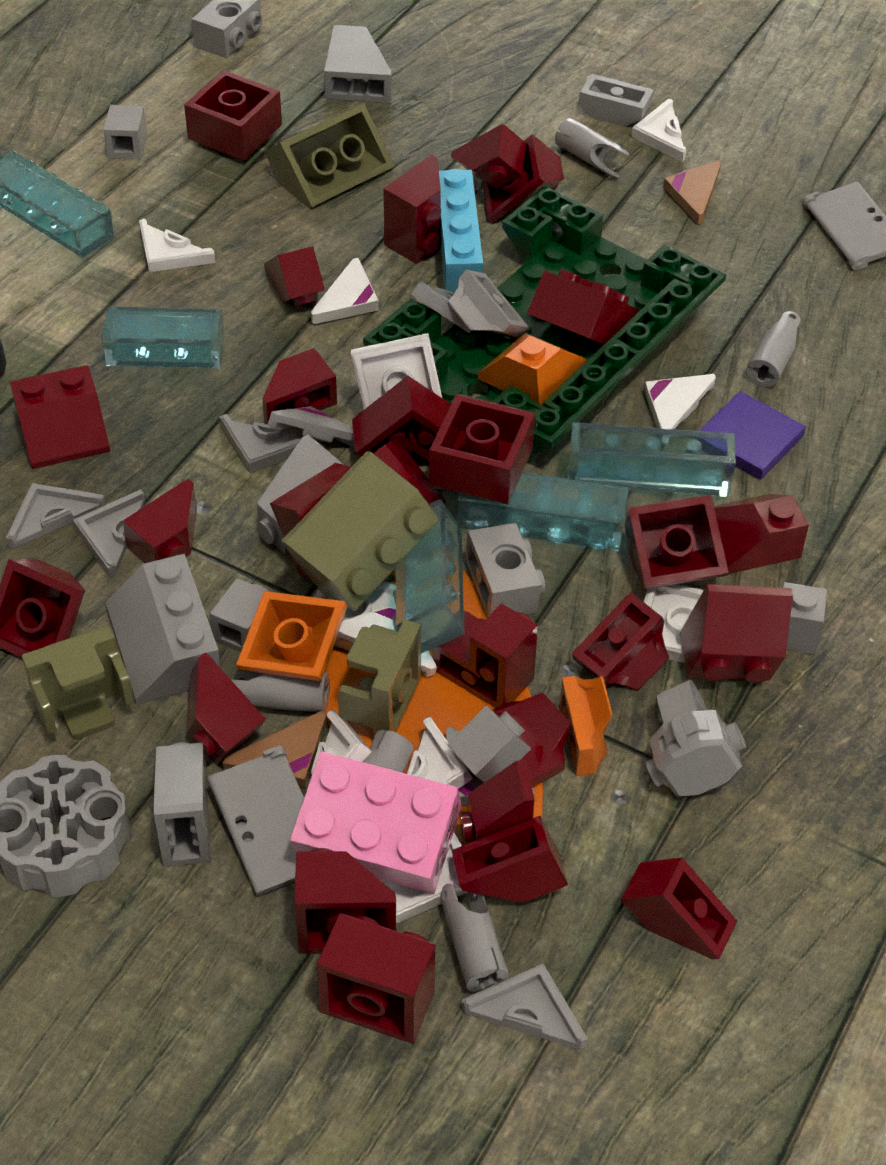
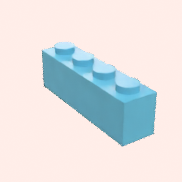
M451 169L439 171L441 187L440 250L444 289L453 293L458 288L459 277L466 269L483 273V257L472 170Z

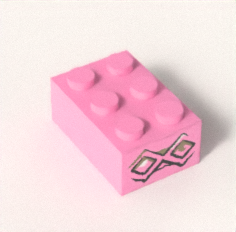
M320 751L290 841L295 852H308L317 848L347 851L380 880L434 894L462 806L459 790L455 786Z

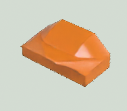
M577 676L562 677L559 705L562 714L571 722L567 740L576 776L592 775L607 755L604 732L612 716L604 678L600 676L594 679L583 680Z

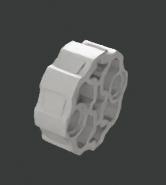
M65 754L41 757L36 764L25 769L13 770L0 782V864L2 865L5 878L14 886L23 891L30 889L45 891L51 897L77 894L83 886L93 881L105 880L119 866L121 849L130 839V822L124 793L117 789L112 781L111 772L103 765L94 760L86 762L72 760ZM61 816L59 823V833L55 834L58 827V817ZM112 817L107 820H101L103 818Z

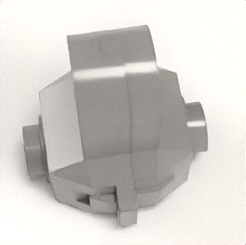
M691 680L657 694L663 725L649 739L653 759L646 762L647 769L655 785L659 787L665 784L667 787H670L675 796H690L702 794L727 783L741 769L742 763L739 751L746 748L745 740L737 724L733 722L727 725L716 710H707L697 687Z

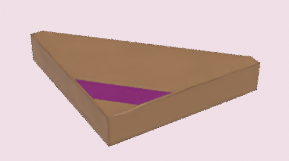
M719 160L664 178L663 188L697 224H702L706 208L714 191L715 182L721 168Z
M319 711L225 757L223 761L224 770L261 757L265 750L276 746H284L287 753V761L299 787L306 788L319 742L322 740L328 722L327 712Z

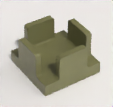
M404 619L399 631L372 624L370 628L362 627L347 655L348 666L374 673L377 676L376 678L363 677L358 689L341 685L338 691L339 717L370 727L373 730V739L379 730L397 732L421 680V624Z
M109 625L21 655L35 710L48 734L57 731L54 718L62 716L74 740L87 737L115 725L114 716L106 701L108 698L120 694L125 706L135 703L130 677L118 653L115 636Z

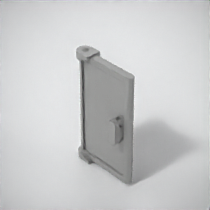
M854 182L820 195L817 191L806 195L802 199V205L814 215L848 259L849 265L853 270L856 271L868 267V262L886 256V215L859 182Z
M276 746L263 751V756L210 775L207 778L257 896L295 882L296 852L290 838L304 796L287 761V753L284 746ZM241 819L247 822H239L238 824H236V822Z

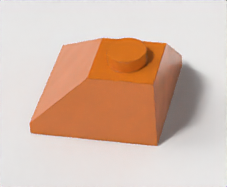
M524 333L478 373V379L503 391L512 385L530 395L531 400L542 405L587 359Z
M264 591L236 663L238 670L321 681L347 609L346 602Z

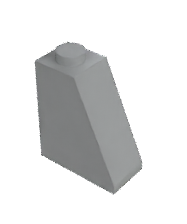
M334 25L324 69L325 99L391 103V70L367 27Z
M309 434L300 439L257 502V530L266 543H273L284 554H287L289 551L281 542L284 537L270 503L334 463L343 464Z
M179 742L170 746L156 747L154 819L163 866L211 862L207 770L203 743L189 744Z

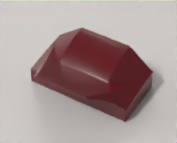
M630 592L571 653L575 662L596 678L603 677L605 684L617 683L638 691L669 659L662 635L663 617Z
M543 692L522 701H510L493 709L499 716L507 711L525 729L520 737L531 750L521 760H526L532 788L564 770L565 758L563 748L571 722Z

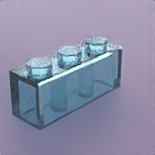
M108 306L102 333L106 366L221 367L225 339L222 309Z

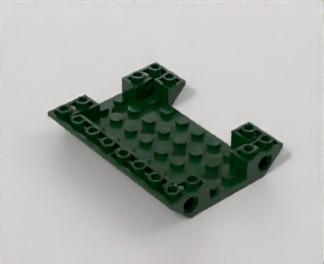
M544 186L502 221L503 230L525 264L497 287L529 326L524 333L587 359L542 405L531 400L530 395L512 385L503 391L478 379V373L519 338L496 335L491 331L471 330L468 333L456 324L441 336V314L413 298H410L363 338V344L366 347L429 333L443 399L452 404L456 394L471 397L470 395L480 393L485 396L475 397L476 399L535 413L533 449L530 453L533 454L551 449L704 302L726 280L727 274L665 244L652 256L645 259L601 237L604 214ZM560 269L581 276L590 282H598L612 288L614 291L629 296L627 304L639 309V312L605 344L527 314L544 270L558 275Z

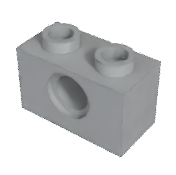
M212 0L191 19L194 47L224 58L230 56L262 26L263 17L260 10V0Z
M511 523L469 530L465 561L487 618L501 603L516 612L524 614L537 613L540 595L545 593V580L542 571L535 569L532 562L530 542L527 538H522L517 524Z

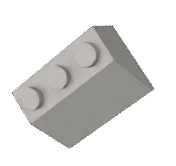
M185 554L142 564L105 602L123 663L130 677L137 705L190 691L191 671L198 658L205 652L220 667L218 647Z

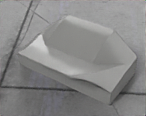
M591 74L580 91L579 104L594 119L625 127L643 119L653 100L654 90Z
M466 269L459 277L458 288L448 300V303L470 330L491 331L496 335L520 338L529 328L485 273Z

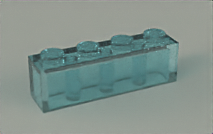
M13 150L0 157L1 208L81 258L86 257L114 238L112 213L104 203H99L83 193L79 188L71 186L54 173L46 171L31 159H27Z
M572 422L568 485L729 496L735 468V434Z
M522 472L508 505L460 493L458 498L457 528L475 530L516 523L521 536L525 538L620 551L629 487Z
M441 499L429 504L439 518V521L394 568L396 590L393 591V597L396 603V617L393 618V626L395 631H399L404 619L421 624V654L465 634L461 527Z

